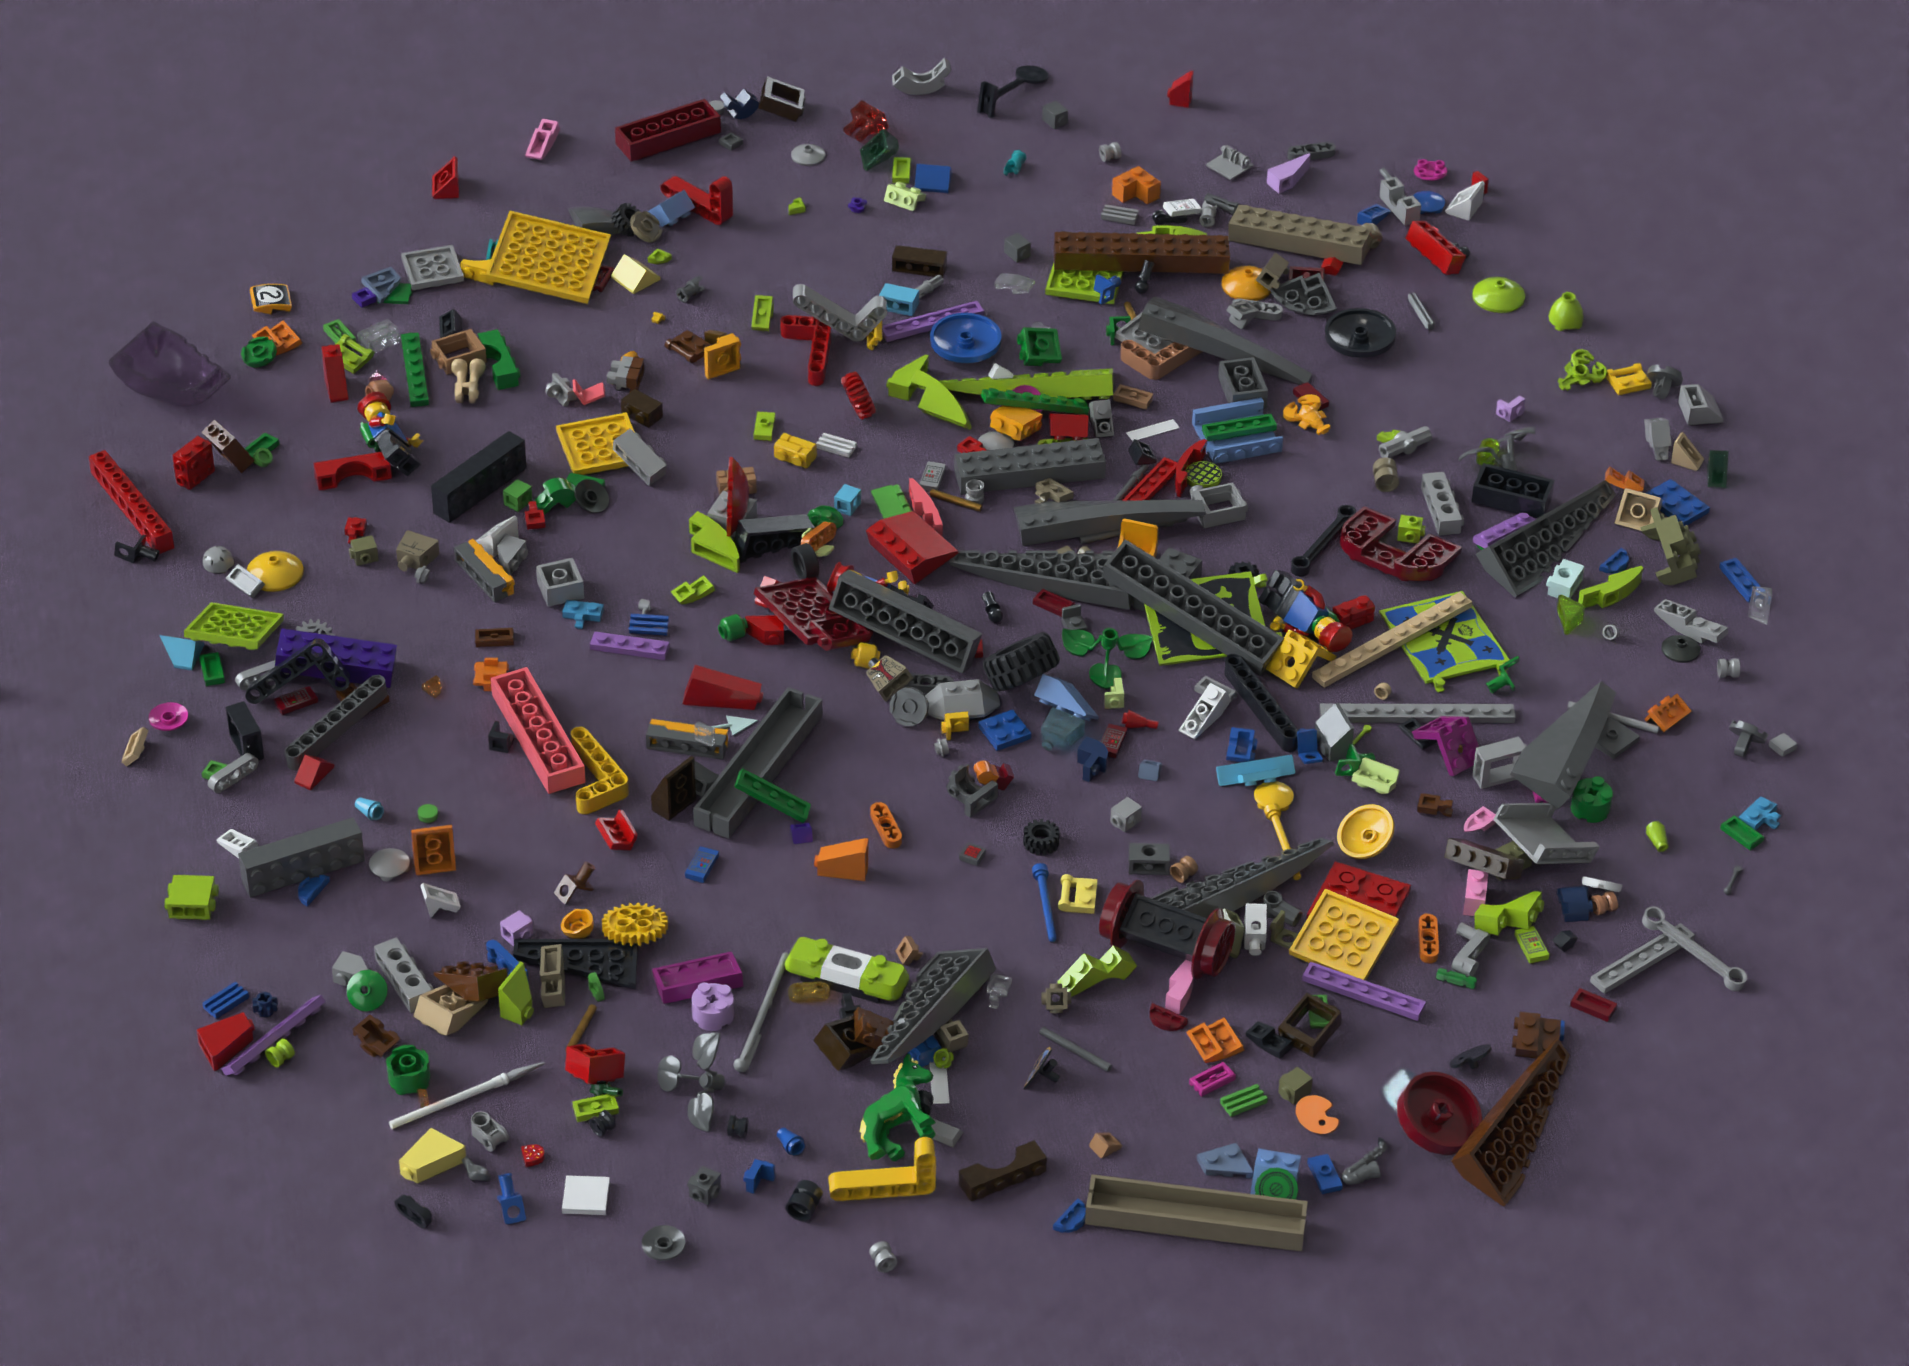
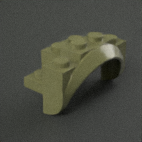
M1657 507L1651 509L1654 523L1640 528L1642 533L1648 538L1661 541L1669 567L1655 572L1658 580L1665 585H1676L1696 578L1695 570L1698 569L1697 563L1700 562L1698 555L1701 554L1698 543L1694 544V542H1697L1694 531L1690 532L1688 525L1684 526L1682 521L1678 522L1676 515L1665 518L1663 513L1659 514Z

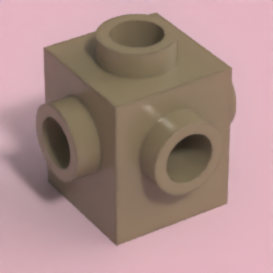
M1061 983L1050 984V988H1045V992H1041V1003L1045 1005V1009H1050V1013H1063V1009H1068V1004H1071V992H1067V988L1062 987ZM1054 994H1058L1060 997L1057 1002L1052 1000Z

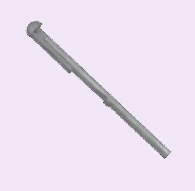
M788 953L782 954L739 1059L734 1061V1068L738 1072H746L749 1069L762 1036L759 1034L768 1009L772 1006L773 997L784 973L785 960L789 955Z

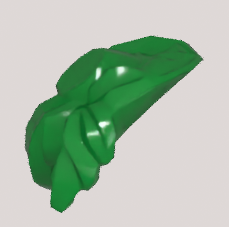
M821 505L808 512L807 516L815 528L823 522L835 523L836 528L843 526L842 514L836 508Z

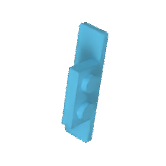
M1292 755L1216 767L1219 786L1245 783V786L1256 785L1257 780L1264 779V783L1275 782L1276 777L1295 774Z

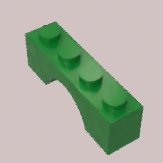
M498 329L478 333V339L486 348V358L498 361L492 365L493 381L497 390L519 386L520 370L516 368L515 359L511 357L510 348L506 346L504 335L501 336Z

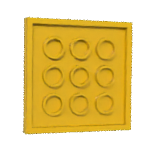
M627 412L556 425V432L573 474L585 475L628 466L613 451V440L628 429L634 432Z
M1324 889L1290 947L1289 955L1308 963L1313 962L1366 981L1398 926L1399 918Z

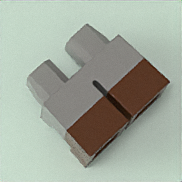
M623 356L621 361L612 360L611 372L608 371L607 384L616 385V390H620L621 387L630 388V392L634 389L638 390L645 373L644 358Z

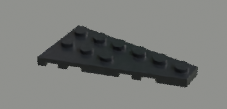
M514 939L513 957L517 961L540 966L541 947L562 944L564 972L588 978L589 974L596 972L600 981L636 990L637 943H634L632 946H630V943L622 945L621 941L614 943V939Z

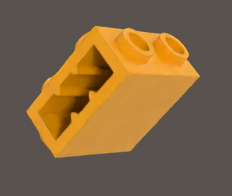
M1003 405L991 413L990 427L996 429L999 433L1010 436L1014 440L1021 441L1040 430L1043 414L1030 408Z

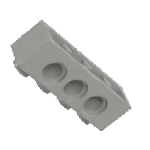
M1444 472L1422 474L1421 489L1438 535L1460 534L1461 526L1464 525V517L1459 513V504L1455 502L1454 491L1450 489V480L1446 478Z
M397 937L375 945L376 962L409 1012H415L420 995L433 990L430 983L427 984L423 971L417 969L415 959L409 957L405 944H401Z

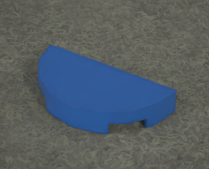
M1621 547L1600 565L1599 571L1610 574L1624 571L1629 564L1627 551Z
M319 875V877L311 879L308 877L303 880L298 887V898L301 903L308 907L330 882V877Z
M1077 1198L1053 1224V1230L1070 1233L1083 1227L1086 1216L1084 1202Z

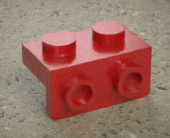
M618 810L615 818H597L595 822L610 850L632 849L638 834L623 810Z

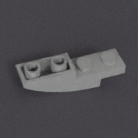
M1665 599L1654 608V612L1668 625L1701 644L1706 640L1718 643L1728 634V627L1697 617L1695 609L1672 602L1671 600Z

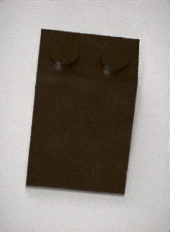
M690 756L664 776L651 795L652 811L668 821L696 801L695 757Z
M854 1015L826 1023L813 1040L837 1071L855 1066L872 1056L876 1051L872 1047L855 1041Z

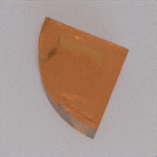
M437 675L422 684V690L434 699L441 692V682Z
M417 1089L420 1108L428 1106L427 1090Z

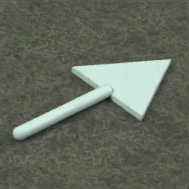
M726 715L728 724L711 727L720 729L730 727L731 733L734 736L758 722V720Z

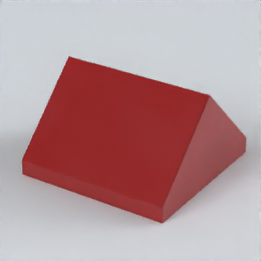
M456 156L432 176V197L434 199L459 198L458 158Z

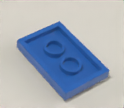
M1672 479L1646 492V494L1662 498L1663 503L1660 511L1668 517L1676 515L1678 522L1682 521L1684 526L1705 516L1710 511L1708 505Z

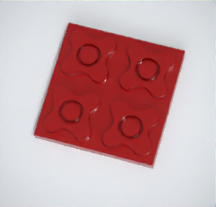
M1335 861L1307 913L1306 920L1324 889L1397 918L1410 892L1411 885Z

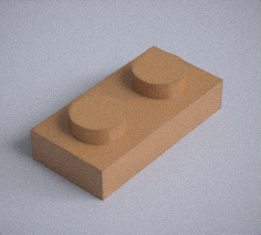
M1120 384L1113 394V400L1147 410L1153 400V393Z

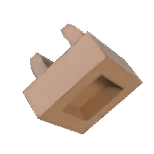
M905 936L895 950L902 964L908 966L913 959L919 960L923 955L922 952H919V946L915 944L910 936Z

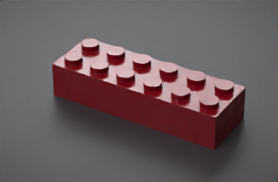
M702 99L615 127V143L631 162L721 133V116L706 99Z

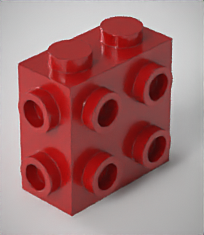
M196 436L172 455L176 483L189 490L215 471L212 444L199 436Z

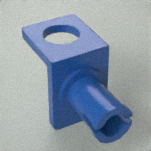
M1099 274L1096 275L1094 290L1100 293L1099 304L1102 305L1114 298L1115 288L1121 285L1119 277L1113 276L1110 279H1106Z
M1298 729V756L1304 764L1322 762L1323 758L1317 751V730ZM1314 756L1316 758L1308 759L1306 757Z
M512 1174L499 1175L502 1195L497 1196V1200L501 1203L505 1224L526 1220L522 1196L514 1190ZM511 1206H518L520 1209L519 1215L515 1218H511L507 1214L508 1208Z

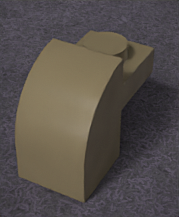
M950 1019L934 1033L941 1049L946 1048L948 1052L958 1051L966 1048L968 1045L969 1034L960 1020L953 1022Z

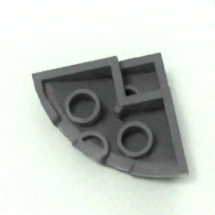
M597 207L568 208L577 227L611 235L623 233L618 231V227H614L615 223H612L613 219H611L613 211Z
M1320 273L1305 279L1303 276L1280 284L1277 289L1273 287L1270 289L1274 298L1281 305L1296 313L1321 315L1337 311Z

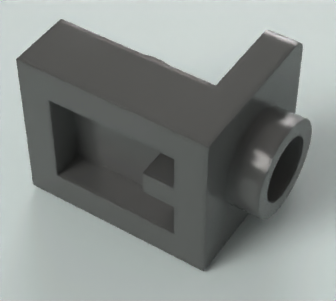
M1080 604L1062 608L1061 622L1065 629L1087 631V626L1081 616Z

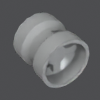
M1113 142L1110 145L1104 144L1099 147L1102 161L1106 162L1111 158H1121V148L1118 142Z
M977 479L969 480L966 483V500L981 504L984 501V483Z
M1718 659V677H1739V659H1731L1730 661Z
M881 1241L870 1248L869 1253L875 1261V1266L879 1272H888L895 1268L897 1259L892 1253L888 1242Z

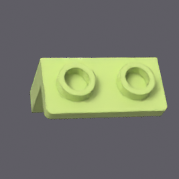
M896 182V184H888L884 201L915 211L917 201H925L926 194L922 193L919 188L911 187L910 189L906 187V184Z
M1363 758L1360 769L1353 773L1352 781L1356 782L1358 786L1373 788L1380 794H1388L1396 787L1400 770L1368 758Z

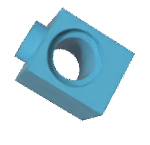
M844 484L834 496V508L848 516H851L861 504V489Z

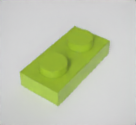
M609 1094L572 1101L577 1122L587 1121L593 1116L597 1117L602 1110L608 1111L611 1115L619 1114L616 1098Z

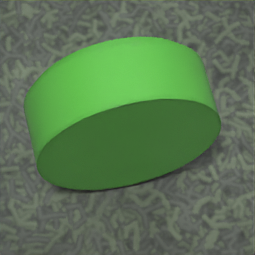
M259 448L254 453L253 459L258 466L266 467L271 463L273 456L268 449Z
M425 804L419 807V820L424 823L434 822L438 818L437 807L432 804Z

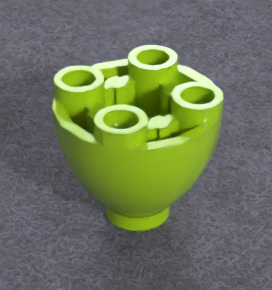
M1572 292L1563 293L1562 297L1553 303L1549 311V321L1555 326L1556 330L1563 331L1565 329H1579L1582 327L1584 321L1583 309L1576 299V295Z

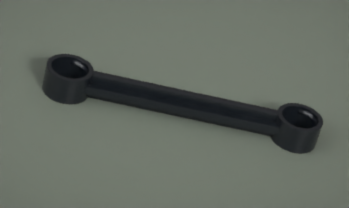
M1340 506L1337 518L1303 556H1296L1292 559L1291 573L1293 575L1303 577L1309 574L1310 563L1342 529L1343 524L1356 513V509L1353 506Z

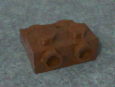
M858 1007L854 1012L855 1041L877 1049L878 1046L883 1045L881 1040L884 1036H888L887 1029L890 1025H894V1022L889 1018Z
M1520 1011L1519 1017L1514 1019V1029L1517 1030V1036L1513 1035L1512 1048H1516L1515 1056L1537 1059L1554 1040L1559 1039L1561 1020L1540 1018L1541 1014Z

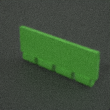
M889 485L871 490V494L883 519L912 511L900 485Z

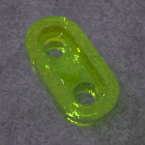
M1486 438L1481 442L1479 448L1490 447L1497 455L1500 444L1496 439ZM1477 452L1476 462L1481 466L1483 463L1493 465L1495 458L1490 452Z

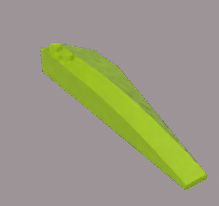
M1113 368L1074 370L1069 375L1061 371L1052 373L1051 376H1048V373H1037L1033 377L1030 374L1014 375L1013 378L992 379L991 377H983L979 380L967 378L961 381L953 379L940 380L939 382L948 390L981 395L982 389L989 390V388H994L1006 392L1021 385H1029L1036 388L1041 394H1046L1050 397H1081L1083 400H1091L1092 396H1099V399H1109L1113 395Z

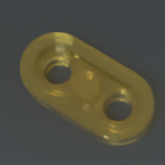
M821 981L794 983L788 988L789 1000L797 1004L824 1002L830 996L828 984Z

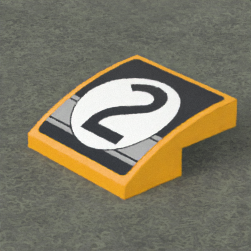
M262 284L250 287L254 312L271 314L273 309L290 312L292 304L288 285Z

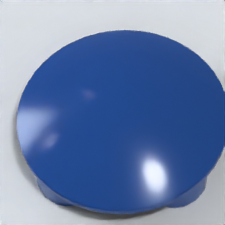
M1420 191L1413 195L1421 204L1420 214L1425 212L1441 213L1443 211L1445 199L1440 194L1432 191Z

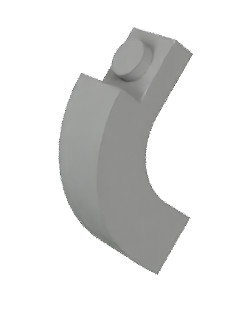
M944 58L931 71L926 73H914L902 66L892 75L893 86L911 95L935 92L945 85L944 77H947L951 71L950 61Z

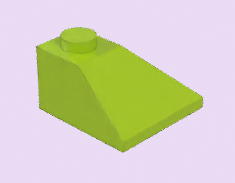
M519 962L498 988L500 1017L523 1025L527 1019L531 1018L534 1008L532 1007V997L524 963Z

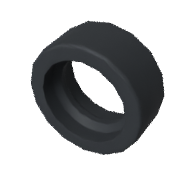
M805 543L792 548L791 559L797 576L800 579L818 577L819 563L811 545Z

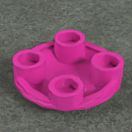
M1420 159L1418 160V165L1414 168V174L1418 178L1429 181L1442 179L1448 173L1445 162L1442 160L1434 162Z

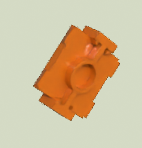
M485 658L484 662H476L474 665L475 678L473 685L483 686L484 691H492L491 678L507 673L509 664L507 661L499 662L498 658Z

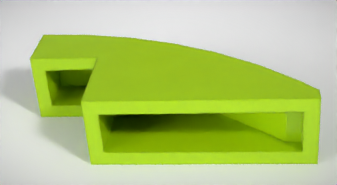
M916 369L911 383L915 387L925 390L918 408L925 414L970 430L972 426L967 414L953 394L937 379Z
M697 511L689 519V533L694 535L691 538L692 553L738 573L740 571L739 553L732 538L727 536L725 529L717 522Z

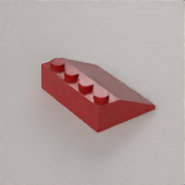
M914 511L881 519L866 530L870 545L914 584L959 553L955 547Z

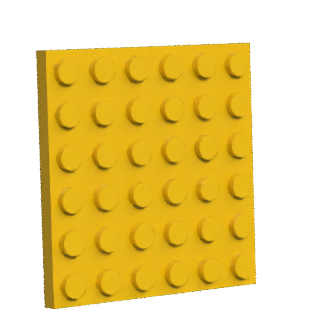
M509 211L485 274V280L588 304L610 242L611 234Z

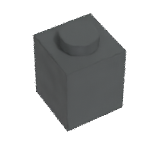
M1055 100L1043 106L1042 120L1053 129H1057L1068 124V109Z
M1015 233L1004 239V253L1016 263L1030 257L1031 242L1021 234Z

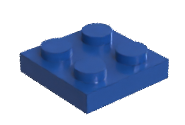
M1013 709L978 722L979 729L996 751L1031 739V732Z

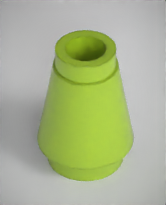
M1659 821L1648 824L1646 826V835L1657 851L1663 852L1667 850L1669 846L1665 826Z

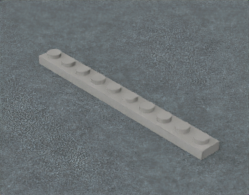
M1320 703V717L1334 703ZM1340 704L1351 723H1404L1412 718L1419 723H1429L1441 716L1469 717L1471 723H1515L1514 704Z

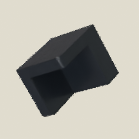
M499 721L494 722L488 735L489 750L508 753L515 735L500 732Z

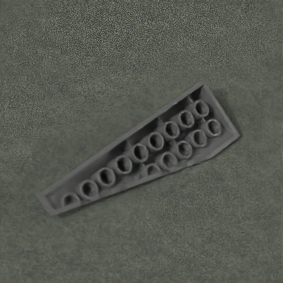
M1318 838L1297 845L1298 849L1282 850L1279 856L1271 857L1268 855L1262 857V862L1254 864L1253 861L1224 870L1222 875L1206 876L1203 882L1195 883L1191 881L1186 883L1185 888L1179 890L1178 887L1168 889L1151 897V899L1208 918L1216 908L1222 910L1226 908L1233 912L1291 878L1334 844L1331 840Z

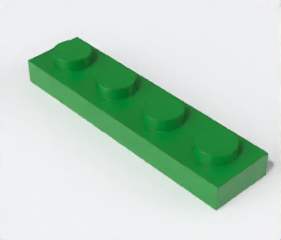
M1272 414L1202 425V432L1207 442L1276 431L1277 424Z
M743 768L739 771L734 786L736 789L801 823L807 820L811 807L810 803Z

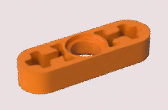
M821 523L803 536L801 545L808 543L814 552L835 537V523Z
M882 802L872 804L870 807V817L886 847L892 849L900 847L902 844V833L888 806ZM884 823H888V824H890L891 826H890V827H882L881 825L884 824Z
M1427 913L1419 918V955L1423 962L1434 963L1438 960L1439 954L1438 922L1434 915ZM1426 923H1429L1430 928H1426ZM1430 936L1433 940L1427 941L1423 937ZM1431 948V954H1428L1427 949Z

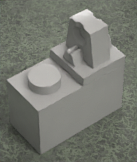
M1663 417L1644 419L1646 441L1650 443V447H1653L1656 460L1668 459L1669 446H1671L1669 420Z

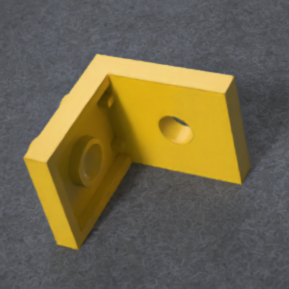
M1289 629L1266 670L1298 689L1317 656L1331 662L1337 656L1310 638ZM1294 657L1295 663L1292 667H1289L1288 660Z

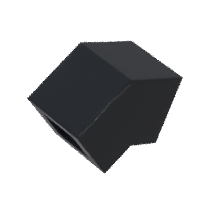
M1570 930L1561 931L1553 939V942L1565 953L1569 948H1573L1578 937Z

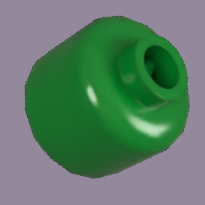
M738 614L722 618L720 625H718L720 636L729 642L744 637L746 629H748L747 621Z

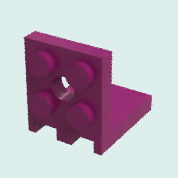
M1441 716L1412 731L1414 739L1437 740L1449 776H1455L1474 765L1475 752L1479 745L1469 717ZM1459 745L1463 747L1461 755L1458 753Z

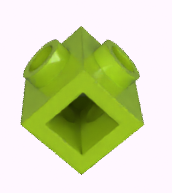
M1401 515L1397 541L1419 543L1420 537L1425 535L1426 526L1422 525L1423 518Z

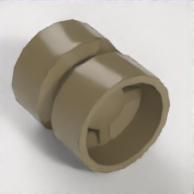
M1388 457L1376 460L1373 464V474L1377 489L1382 492L1395 490L1399 485L1395 461Z

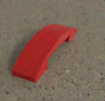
M1202 439L1190 446L1178 461L1175 479L1177 497H1181L1187 487L1188 472H1185L1187 467L1192 463L1202 461L1205 457L1207 449L1206 439Z

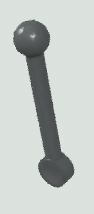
M1734 866L1733 876L1728 886L1724 888L1726 895L1732 892L1731 887L1737 874H1740L1742 870L1740 866Z

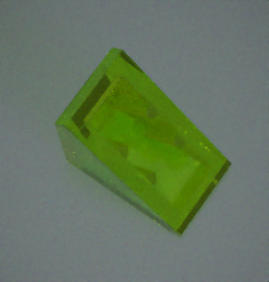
M1559 595L1557 611L1565 634H1569L1583 621L1585 606L1564 595Z

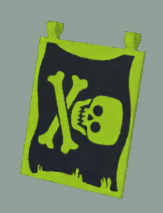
M1250 571L1190 579L1265 626L1255 586L1259 588L1267 586L1266 582H1268L1266 574L1252 577ZM1144 604L1159 666L1227 656ZM1276 632L1278 635L1283 637L1282 632Z

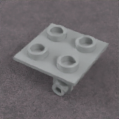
M1223 145L1221 148L1222 154L1206 164L1207 167L1230 180L1254 166V164L1250 163L1251 160L1248 156H1245L1236 149L1233 150L1229 145Z

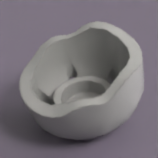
M214 546L205 552L202 563L203 567L211 573H223L234 565V559L227 548Z

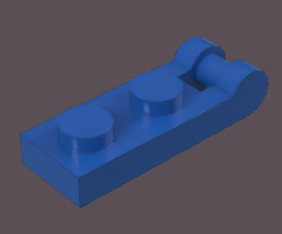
M489 940L486 943L488 961L498 964V967L507 968V974L509 975L519 962L498 941ZM525 968L526 976H527V980H528V984H529L528 970Z

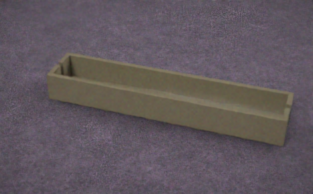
M1092 1174L1086 1204L1085 1224L1302 1251L1308 1201Z

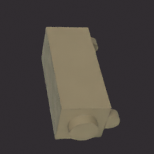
M1275 252L1256 278V281L1269 291L1272 287L1277 289L1280 286V282L1277 280L1281 274L1286 275L1289 272L1287 267L1289 262Z

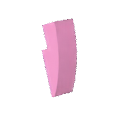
M541 120L539 128H536L525 157L542 160L548 154L560 131L558 121Z
M1185 960L1170 977L1169 991L1166 994L1165 1008L1179 1015L1185 1008L1193 989L1192 962Z

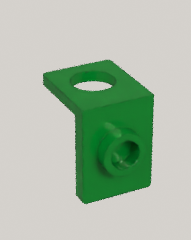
M1130 316L1109 317V326H1106V336L1110 337V345H1114L1115 332L1122 328L1116 324L1119 321L1130 322Z

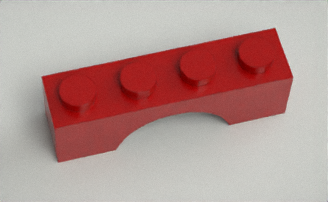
M382 452L313 463L319 491L337 488L341 480L353 475L366 476L373 482L392 479L390 463L385 460Z

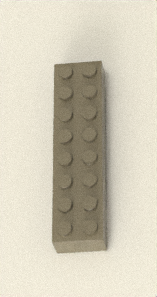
M1239 205L1229 222L1228 238L1229 241L1321 258L1336 257L1342 262L1362 265L1371 247L1372 229L1365 228L1364 226L1316 219L1314 217L1288 214L1281 211L1255 208L1248 205Z

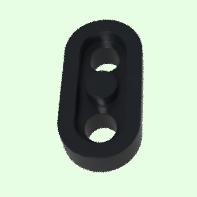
M401 1195L395 1200L394 1203L397 1210L420 1228H425L432 1222L430 1210L416 1203L411 1196Z

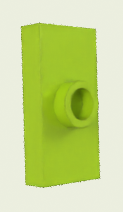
M757 412L753 434L754 440L772 441L775 423L774 412Z

